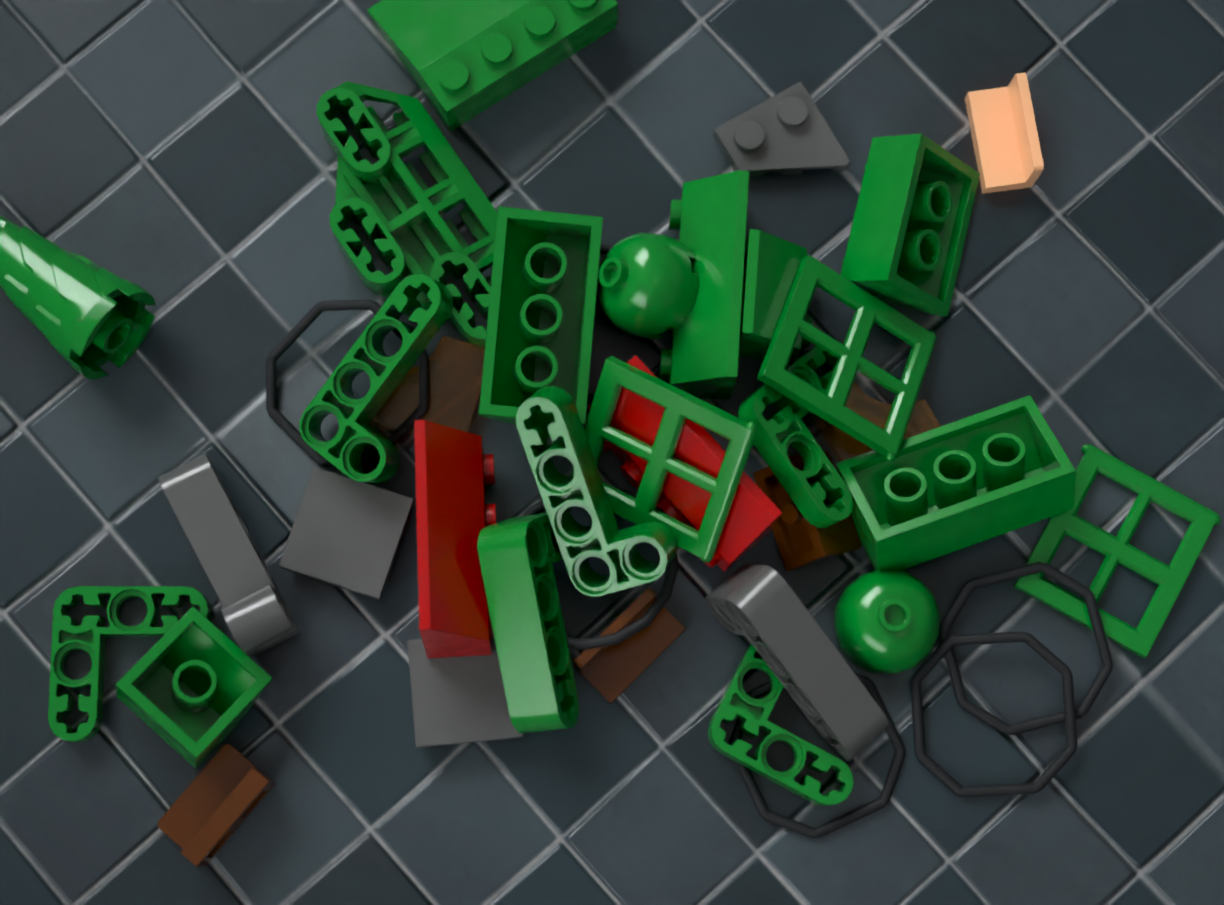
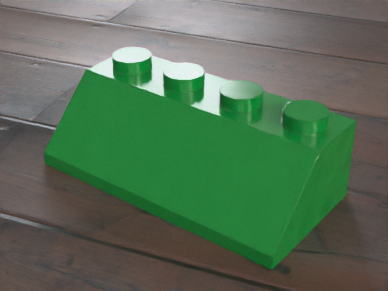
M738 170L684 182L681 200L671 199L669 230H679L678 240L692 250L695 259L689 257L691 271L699 274V288L694 306L685 322L677 329L670 327L667 329L672 330L671 349H661L659 379L669 380L670 385L697 398L730 400L737 380L749 171Z
M498 206L479 416L516 425L517 410L522 403L536 391L544 387L555 386L562 388L570 394L584 428L603 217ZM541 409L537 411L540 419L549 418L551 422L555 420L552 412L543 413Z
M1031 395L903 439L897 459L892 462L887 461L883 455L872 450L836 463L837 472L852 494L853 508L851 515L858 537L875 571L878 572L883 570L901 571L1072 510L1075 507L1076 470Z

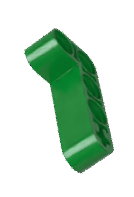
M413 274L405 277L388 297L300 418L299 430L302 439L307 445L355 481L383 483L390 480L399 468L400 456L396 446L373 428L370 422L449 318L453 309V298L450 290L444 284L424 274ZM421 291L427 293L428 299L432 302L427 310L421 308V303L416 299ZM402 314H404L409 317L408 320L413 321L418 325L416 328H414L413 326L403 321H400L399 318ZM398 329L402 336V346L395 355L388 357L383 349V340L390 331ZM365 371L371 381L370 389L363 398L357 399L352 391V382L359 373ZM333 413L338 419L339 430L332 440L326 441L321 433V424L326 416ZM374 445L379 452L380 461L373 472L367 473L362 468L361 455L368 446Z
M555 386L544 387L536 391L517 410L516 426L574 587L584 595L596 597L650 583L660 578L676 555L677 540L672 530L658 522H646L625 529H618L572 397L562 388ZM541 409L543 413L552 412L555 420L551 422L549 418L540 419L537 411ZM551 437V440L554 442L548 445L546 441ZM560 455L569 459L574 466V476H565L558 472L554 466V456ZM579 506L587 510L592 518V526H584L577 523L572 517L571 507ZM646 542L652 544L657 548L660 560L649 561L643 558L638 551L637 543ZM588 557H598L604 560L609 567L610 574L600 575L594 572L589 565Z
M547 513L509 518L486 526L480 531L478 536V556L512 725L519 733L573 728L579 717V699L553 569V563L563 560L548 515Z

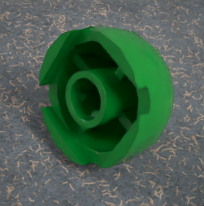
M644 232L619 240L608 250L598 271L596 296L603 313L618 328L643 338L657 340L663 338L659 334L669 327L673 329L680 327L694 306L699 288V274L691 271L689 257L695 259L692 250L680 240L665 235Z
M883 570L862 574L843 590L834 608V629L839 648L852 664L869 673L896 674L914 668L930 654L939 636L940 612L934 595L920 579L905 571Z

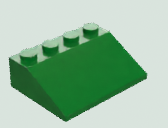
M382 0L367 9V12L448 131L451 132L616 28L618 3L616 0Z

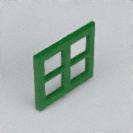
M807 255L800 262L757 379L883 455L887 461L892 462L897 459L937 336L934 332L923 328L820 261ZM816 287H819L855 310L844 344L804 320ZM874 323L912 346L901 380L863 357ZM798 335L838 359L826 394L786 370ZM857 371L895 394L884 429L845 406Z
M611 356L605 360L584 428L595 463L598 466L605 440L648 461L636 498L602 482L613 513L636 525L646 522H658L666 525L675 535L678 547L700 557L705 563L711 561L758 428L754 422H746ZM622 387L665 408L653 446L611 426ZM686 419L730 440L717 479L673 457ZM574 466L572 467L570 476H574ZM668 472L711 493L699 531L656 509Z
M1085 444L1081 448L1083 456L1075 469V507L1072 510L1049 518L1025 565L1036 562L1050 564L1066 534L1105 556L1089 587L1095 596L1096 603H1098L1118 563L1157 584L1158 587L1136 628L1098 608L1106 638L1139 657L1146 658L1214 525L1221 523V517L1211 509L1091 444ZM1097 473L1138 494L1116 537L1076 515ZM1150 501L1190 523L1169 565L1129 544ZM1042 572L1020 577L1016 580L1014 588L1093 631L1084 598L1082 599L1045 579Z

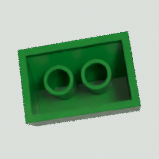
M922 133L873 137L840 275L884 303L932 315L948 316L980 173Z

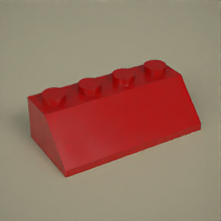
M636 355L627 362L656 377ZM622 387L611 426L653 446L665 408ZM592 403L587 407V410H586V421H587V418H588V415H589V412H590V408H591ZM686 419L673 457L717 479L726 451L702 426ZM605 440L602 452L605 453L609 449L613 451L624 463L620 467V471L639 490L648 461ZM744 471L714 557L711 561L705 563L710 568L717 564L724 573L771 531L783 513ZM668 472L657 510L699 531L711 493Z
M414 420L419 630L427 658L492 655L491 638H494L477 543L480 531L486 526L497 523L496 503L486 504L485 486L495 485L494 454H484L482 436L427 420Z

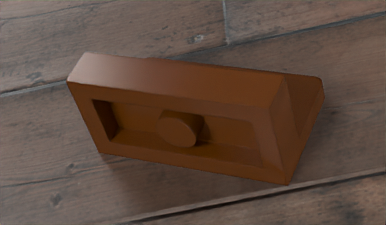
M824 451L830 462L833 464L829 452ZM801 454L789 456L791 464L803 471L804 463ZM769 466L753 473L757 486L783 512L773 526L772 531L786 572L801 569L830 556L853 552L861 548V542L851 514L848 518L827 528H817L804 518ZM813 476L806 479L809 484L815 481ZM825 498L823 502L825 506H827L829 504V501L827 498Z
M648 587L599 636L615 634L642 618L656 600L657 593L651 587ZM663 607L649 626L621 643L585 649L573 661L574 668L611 705L685 632L686 628Z
M224 744L161 817L157 826L182 848L180 853L196 867H206L276 783L230 744Z

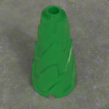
M0 215V287L8 298L46 337L71 367L84 377L99 379L108 376L109 374L100 368V366L108 361L120 368L139 348L150 330L155 315L146 310L145 305L156 306L153 296L137 283H131L128 280L122 279L86 257L68 252L28 227H20Z

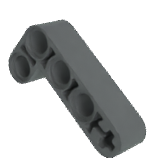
M204 453L158 477L172 509L224 607L221 610L223 617L241 650L253 658L299 633V628L208 455Z
M745 563L704 598L712 615L725 629L731 633L747 637L823 740L842 759L846 761L853 759L888 727L889 722L882 709L789 584L773 568L767 565Z

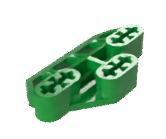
M348 81L326 91L317 103L316 114L326 140L338 156L335 206L330 213V226L338 247L364 285L373 294L388 299L397 285L405 277L413 274H424L444 284L450 290L453 298V309L447 320L453 322L461 336L472 348L485 351L486 329L481 325L476 327L472 309L467 302L463 304L462 295L454 284L447 285L446 277L453 274L457 279L463 278L466 294L472 302L476 300L478 311L485 320H488L491 277L484 278L482 272L493 266L498 212L417 98ZM363 101L393 104L399 112H394L393 122L396 128L389 131L373 107L369 106L366 108ZM342 113L344 117H350L354 132L360 141L363 139L365 148L373 158L378 157L379 160L376 163L371 164L367 159L362 160L358 145L353 137H349L348 131L340 119H334L336 114ZM420 146H423L426 152L419 156V160L436 183V185L430 188L425 184L411 162L405 165L401 160ZM460 203L464 205L465 209L458 212V215L477 241L470 246L466 243L450 218L444 222L441 215ZM354 220L359 226L363 225L368 241L373 248L376 247L383 263L386 266L391 265L393 271L390 274L384 275L382 271H376L372 257L366 247L362 246L361 240L355 231L347 228V224L350 221ZM421 291L416 299L421 303V308L425 310L430 308L432 302L428 299L427 293Z

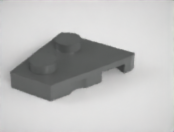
M801 81L716 127L713 132V137L734 171H749V177L763 176L768 172L791 175L802 174L803 170L833 168V172H843L849 168L851 163Z

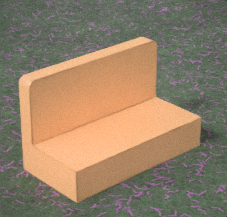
M1024 72L1015 74L1008 87L971 91L965 97L978 172L980 173L979 179L982 194L1032 187L1044 170L1027 74Z

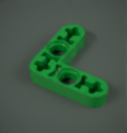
M814 346L791 362L786 370L826 394L838 359L820 347ZM826 363L829 369L825 375L818 377L813 370ZM763 384L743 400L738 411L740 419L746 422H754L758 428L753 445L801 514L811 525L817 528H827L848 518L853 508L852 494L801 420L810 411L770 386ZM773 403L778 411L765 419L762 412L765 410V407ZM789 446L795 448L801 454L804 463L803 471L791 464L788 458ZM813 476L815 481L809 484L806 479ZM825 498H827L829 501V504L827 506H825L823 502Z
M77 586L63 591L55 601L52 621L48 720L53 733L62 740L80 743L94 737L100 729L103 715L106 637H163L180 618L173 615H161L163 626L155 627L159 618V606L156 600L158 596H164L161 605L166 608L182 607L184 598L190 597L191 604L200 608V613L211 621L212 608L207 597L195 588L186 586ZM111 596L107 606L109 627H103L105 618L100 615L84 616L82 625L77 626L76 619L67 616L68 608L76 607L78 598H83L84 604L90 607L106 608L104 597ZM131 597L142 598L147 604L146 618L136 626L124 625L119 616L120 606ZM74 650H85L91 657V670L82 679L73 680L64 671L65 658ZM63 686L79 690L91 687L89 697L79 694L78 707L80 711L88 713V722L80 723L76 733H72V726L63 723L62 720L63 714L71 713L74 708V696L70 694L62 695Z
M749 643L709 722L707 731L712 747L720 754L816 805L832 806L841 803L850 795L854 784L853 774L849 766L841 759L767 720L784 686L763 659L754 658L756 649ZM758 669L768 675L771 681V689L765 698L755 699L746 694L742 681L747 671ZM735 717L739 718L742 721L740 730L752 738L758 736L759 728L767 733L757 745L754 759L746 755V752L753 745L740 739L735 740L731 745L724 742L726 732L719 728L721 721L729 723ZM774 741L787 743L794 752L793 765L787 771H776L766 761L767 748ZM806 754L814 758L807 767L815 772L824 773L830 768L836 771L833 780L840 784L838 791L831 790L822 795L819 792L821 783L809 775L802 776L801 784L794 781V777L804 767Z

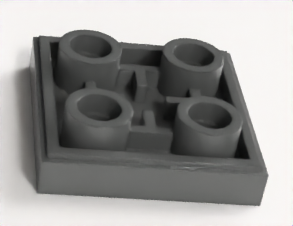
M313 467L278 566L282 569L381 601L415 501L413 498Z
M491 638L492 655L427 658L422 639L407 640L416 748L524 738L523 733L515 730L509 716L494 638Z

